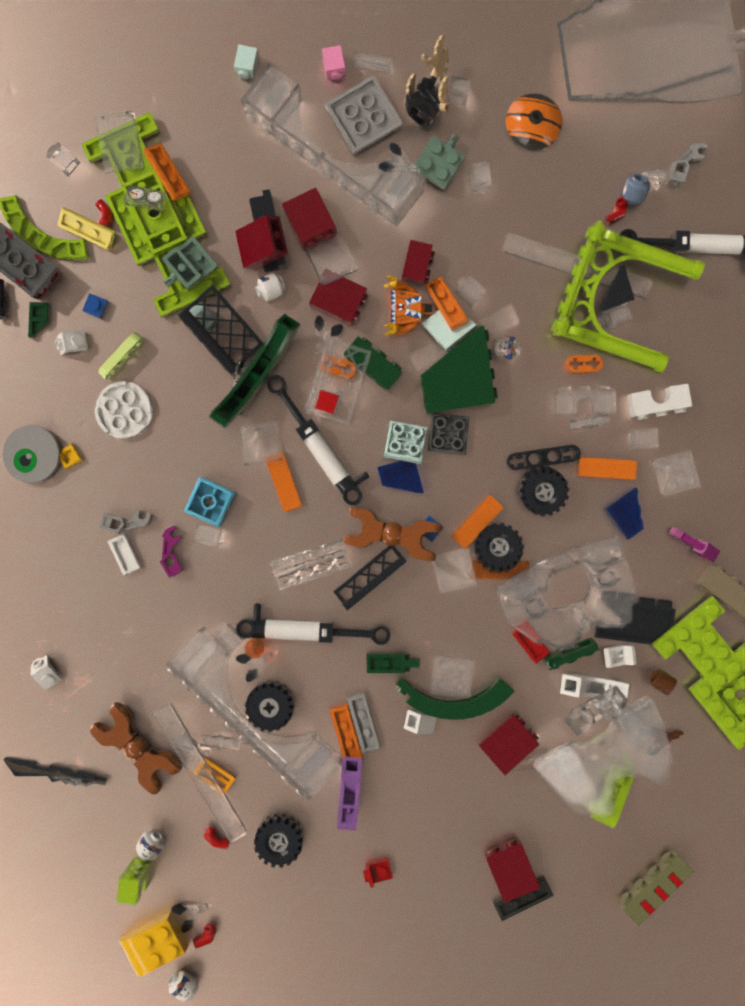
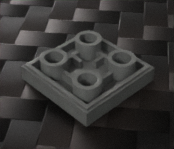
M431 413L427 451L466 455L470 417Z

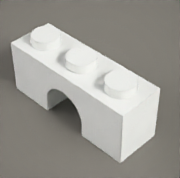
M689 384L665 388V400L662 404L656 403L652 399L650 390L627 395L630 417H637V420L648 419L651 414H656V417L668 415V411H675V414L687 412L686 408L692 406Z

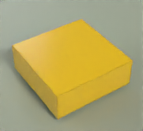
M73 443L60 450V461L66 470L83 460Z

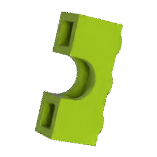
M140 857L132 859L119 878L116 903L137 905L141 898L142 890H146L149 885L152 861H145Z

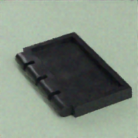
M603 592L602 599H598L593 637L652 645L654 641L674 626L676 609L672 608L673 602L670 600L658 599L657 606H655L654 598L639 597L638 604H636V596L620 594L619 601H617V594Z

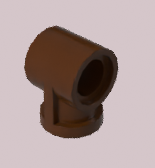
M657 669L649 675V684L663 694L669 695L674 690L677 679L662 669Z

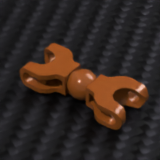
M350 508L349 514L361 520L363 530L357 536H345L343 543L365 548L373 542L379 541L384 542L388 546H404L413 558L427 561L436 560V553L423 547L422 538L428 532L439 533L442 530V525L420 520L410 527H402L396 522H389L387 524L380 522L371 510Z
M115 702L109 710V713L115 720V727L109 728L102 722H97L90 727V733L103 746H115L119 750L123 748L125 756L130 760L136 761L134 765L138 769L140 785L150 794L156 795L162 788V782L157 777L156 770L163 769L169 774L175 775L181 771L182 764L170 751H158L152 746L148 749L146 740L141 736H135L138 732L133 725V714L123 704Z

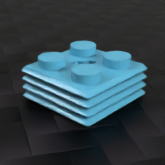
M199 477L184 512L220 527L235 496V492L203 477ZM212 497L214 505L208 507V503L205 501Z

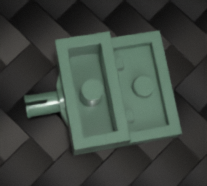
M452 134L446 143L432 136L412 167V170L445 190L465 159V155L454 148L459 137L456 134Z
M193 236L179 248L176 246L162 258L172 274L163 281L169 288L174 282L178 281L189 292L219 268Z

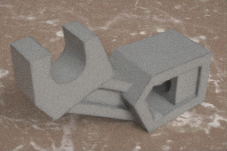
M694 143L677 161H674L670 166L667 183L681 187L685 183L690 167L688 162L702 161L705 155L699 154L698 150L705 151L708 144ZM676 167H682V172L675 171Z
M137 510L130 518L131 520L126 521L125 518L104 513L100 528L116 534L137 527L144 528L150 523L152 514L146 513V518L141 519L140 514L142 511ZM115 519L121 522L117 529L112 528Z

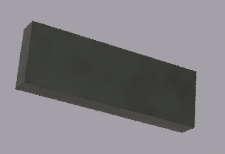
M545 877L537 880L540 886L538 890L506 903L503 902L502 897L493 901L501 920L504 921L553 897L554 895Z

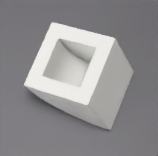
M408 710L404 729L416 734L433 735L437 718L417 710Z

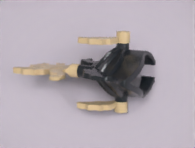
M441 35L436 40L434 57H430L427 60V54L424 53L422 55L424 64L426 66L432 65L434 68L429 78L423 77L417 84L415 91L416 74H412L406 85V111L413 122L419 127H422L426 121L417 116L418 112L430 118L431 121L428 128H431L440 112H447L450 108L449 103L446 102L448 77L443 76V72L447 73L448 67L444 68V65L449 63L448 48H443L444 35ZM438 77H439V81H441V82H440L439 84H436V85H435V83H436V81H437V79H438Z

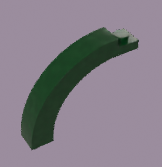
M399 676L395 681L396 689L403 695L408 694L405 700L411 707L429 716L449 720L469 719L483 715L500 706L515 692L511 686L497 676L488 687L471 697L459 700H443L424 694L402 676Z

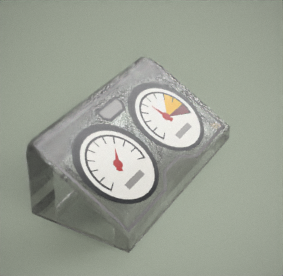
M129 185L123 202L128 206L164 212L167 192Z

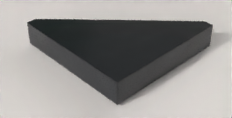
M625 265L619 266V270L606 293L599 312L635 300Z

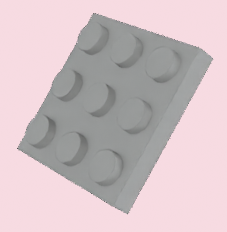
M374 75L325 103V108L354 155L403 127V122Z

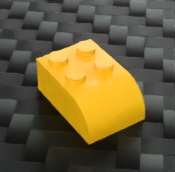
M172 910L123 935L119 939L137 976L148 974L184 955L189 946Z

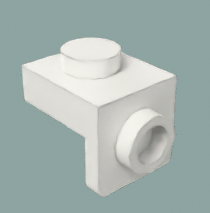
M85 331L61 332L56 339V348L60 350V354L65 355L67 352L86 351L88 345Z
M617 645L604 648L606 668L636 665V653L633 645Z
M47 655L35 660L31 665V676L45 691L62 680L61 675L49 663Z

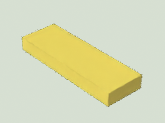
M66 207L61 208L57 226L106 250L112 248L116 231Z

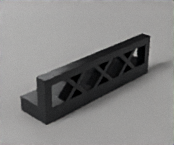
M388 546L333 591V593L348 611L407 561L395 546ZM392 549L398 558L394 562H384L385 554ZM374 563L382 564V571L378 575L370 574V566ZM384 564H390L384 569ZM359 575L367 576V584L363 587L355 586L356 578ZM369 576H373L374 578L369 581ZM344 587L353 588L352 596L348 600H345L339 593Z

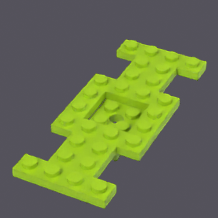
M151 112L81 143L90 163L108 156L121 184V188L105 195L131 254L138 266L155 259L166 280L172 274L162 258L176 246L179 248L192 236L195 239H199L207 235L190 196L172 201L168 192L164 193L166 192L165 187L143 153L146 148L143 139L160 132ZM136 187L146 190L144 191L143 200H146V195L149 191H161L159 193L162 195V200L157 203H151L147 200L146 202L139 203L141 199H131L127 191L129 192ZM154 208L160 211L157 217L150 216V211ZM221 267L212 272L190 292L182 283L176 281L169 287V292L154 298L153 301L160 316L163 318L189 306L212 284L218 291L226 289L231 285ZM211 291L206 295V297L213 295L215 293Z
M710 596L654 641L652 645L665 660L678 649H681L702 677L690 686L688 690L733 746L740 750L745 746V695L743 698L737 699L736 692L739 689H743L745 692V643L733 652L711 625L725 610L714 596Z

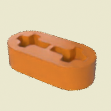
M327 355L321 360V367L328 374L344 379H351L356 374V367L350 361L332 355ZM329 359H331L332 363L337 365V368L330 367V369H326L327 366L324 363L329 362ZM347 365H349L350 369L353 370V372L348 373V375H345L344 370H341L339 368H346Z
M574 355L568 358L565 363L566 370L573 374L596 373L603 366V360L598 355ZM594 359L598 365L593 369L592 365H586V363H590ZM575 360L576 363H582V365L574 369L573 366H570V363Z

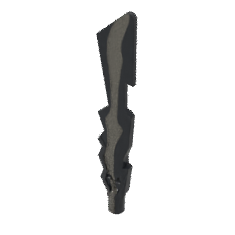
M4 758V762L14 776H48L51 782L62 781L64 784L70 783L74 786L82 784L86 787L92 784L105 785L107 781L105 777H99L94 773L82 770L77 772L52 764L49 767L35 766L36 762Z

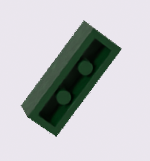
M357 336L343 353L344 357L386 392H389L402 376L403 372L400 371L402 368L394 361L392 363L386 359L387 355L380 349L377 351L371 347L372 343L365 337L361 339Z

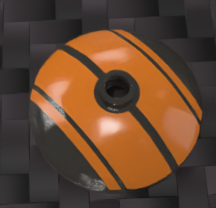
M536 93L526 94L516 99L510 106L505 119L506 131L511 141L518 147L528 151H540L548 148L557 140L562 129V114L557 104L549 97ZM533 115H537L539 119H534Z

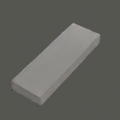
M362 692L347 697L362 753L380 749L381 745L366 693Z

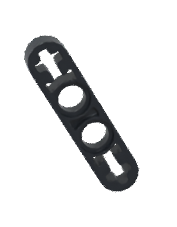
M565 445L518 452L507 457L506 465L510 470H522L538 466L577 461L581 456V451L576 445ZM570 448H572V451H576L573 459H571V456H564V461L561 460L562 453L569 452ZM550 451H555L558 455L557 460L554 462L550 461L547 457ZM531 454L538 455L539 461L537 464L529 462ZM522 455H525L527 466H524V462L518 463L517 467H514V464H510L513 456L519 460L523 459Z

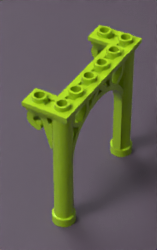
M599 220L587 229L585 234L587 242L585 246L582 245L578 257L581 258L578 265L575 264L571 275L574 277L572 283H568L564 294H567L565 302L561 301L558 308L560 315L553 322L551 331L554 332L552 336H562L654 368V371L662 373L667 366L669 355L614 337L603 330L597 321L594 310L596 289L604 274L611 267L626 260L642 261L698 281L705 262L700 260L694 261L605 230L606 225L602 224L603 221ZM610 249L627 255L613 260V254ZM598 251H604L608 256V264L601 268L597 267L594 263V258ZM588 265H590L592 270L600 271L598 275L593 274L590 279H583ZM580 287L585 291V298H588V302L581 300L575 303ZM579 305L586 306L589 316L583 321H577L574 317L576 308ZM591 320L597 332L581 327V325H585Z

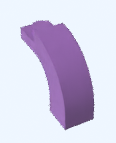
M343 757L337 829L357 831L362 758Z

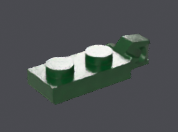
M590 637L556 650L557 653L544 659L548 669L554 670L565 663H573L583 656L593 655L596 651H599V647L594 639Z
M367 653V673L410 672V667H420V658H410V654Z

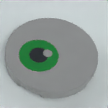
M28 425L16 429L9 435L3 447V461L6 469L14 478L22 482L36 483L48 479L55 473L60 463L58 440L50 431L39 426Z

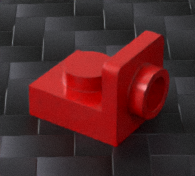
M388 858L366 863V870L363 871L365 882H369L370 888L374 887V883L393 879Z

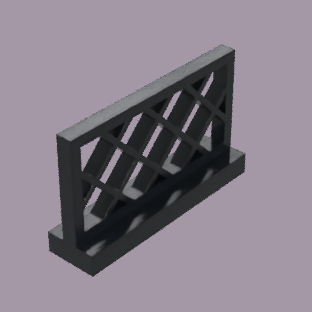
M213 284L177 315L228 374L234 373L237 365L231 358V349L242 350L241 359L245 362L264 344ZM213 291L217 296V305L206 304V295L209 292ZM195 305L203 306V318L194 317L189 310ZM206 306L217 307L216 319L205 318ZM220 307L229 309L230 320L219 319ZM205 320L216 321V332H208L205 329ZM219 321L230 322L229 333H218ZM233 322L243 325V334H232ZM218 335L229 336V347H221L218 344ZM232 336L243 337L242 348L231 347ZM245 337H253L258 344L253 349L245 348Z

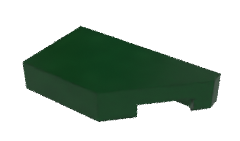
M29 302V338H34L50 323V303Z

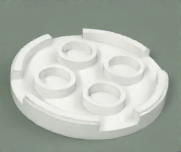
M126 381L112 383L101 391L95 407L97 423L104 432L120 439L134 438L143 433L152 420V401L147 392L134 383Z

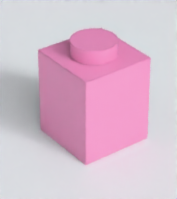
M341 45L323 48L322 56L327 79L337 80L342 78V76H346Z

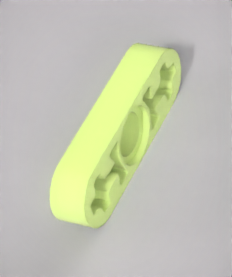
M136 332L132 333L100 367L98 373L104 379H109L142 344L143 338Z

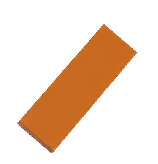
M162 143L145 148L143 153L172 201L189 196L191 191Z
M442 276L425 284L427 292L451 331L469 323L467 316Z
M284 452L265 458L283 511L287 512L301 507L302 503Z
M580 457L578 459L577 476L636 480L637 461Z
M489 495L451 537L461 547L466 549L504 507Z
M348 703L330 708L329 711L342 756L362 758L364 760Z

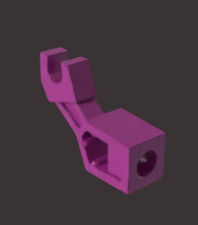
M175 525L166 529L162 535L164 539L160 563L169 578L184 571L177 554L172 553L173 546L181 539L180 535L176 538L171 535L172 531L177 529ZM172 556L175 564L169 567L166 560Z
M672 527L669 532L677 540L694 547L692 551L705 560L714 563L720 553V550L700 538L696 540L677 528Z

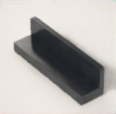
M270 189L262 190L263 196L249 199L253 221L265 215L276 216ZM283 256L264 265V272L269 273L287 269L285 257Z

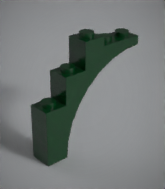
M283 314L275 322L263 346L228 395L211 412L209 416L211 419L226 428L238 415L241 416L250 407L258 390L267 383L274 367L284 358L301 325L286 314Z

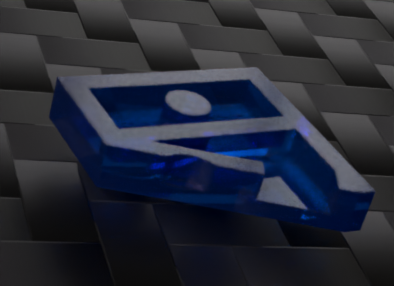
M398 461L377 467L382 486L420 494L424 493L416 463Z
M636 487L605 508L626 540H629L644 529L643 520L641 519V507L637 496L638 489Z

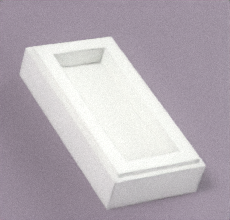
M126 533L107 541L123 576L142 568Z

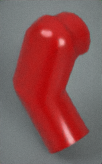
M620 197L616 200L614 212L605 217L608 225L626 216L628 207L626 199Z
M100 199L95 203V206L101 212L98 223L108 227L112 223L113 212Z
M206 828L204 839L214 848L228 850L229 840L217 838L215 828Z
M214 924L205 925L203 935L193 939L195 949L213 942L216 934Z

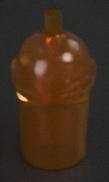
M259 638L249 640L245 645L247 656L250 658L260 657L264 652V642Z

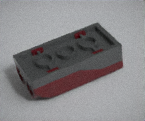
M0 222V272L32 298L41 299L46 294L49 285L58 279L60 275L59 269Z

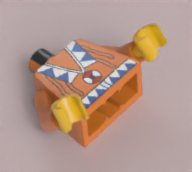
M389 275L385 278L390 280V284L386 283L384 287H392L393 289H390V323L384 325V327L389 328L390 332L385 333V336L392 334L406 335L416 329L418 324L421 323V315H432V303H421V294L416 289L397 280L394 275Z

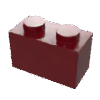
M410 240L401 278L402 282L423 286L424 281H429L431 270L427 268L429 262L433 263L435 251H432V244Z

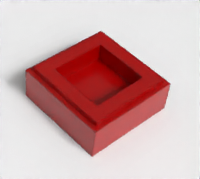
M320 390L315 409L334 414L340 395Z

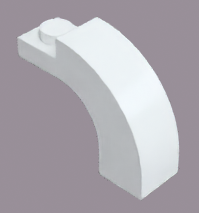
M568 673L562 676L560 694L578 698L596 697L628 703L631 684L605 677Z

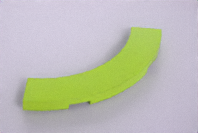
M17 195L0 198V209L5 220L14 233L33 249L57 259H89L85 239L67 240L49 236L35 227L27 218Z

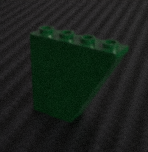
M484 326L478 327L420 375L426 414L495 403L498 394L496 387H493L492 380L495 379L494 369L490 368L489 362L492 360L491 349L487 348L489 332L485 330Z

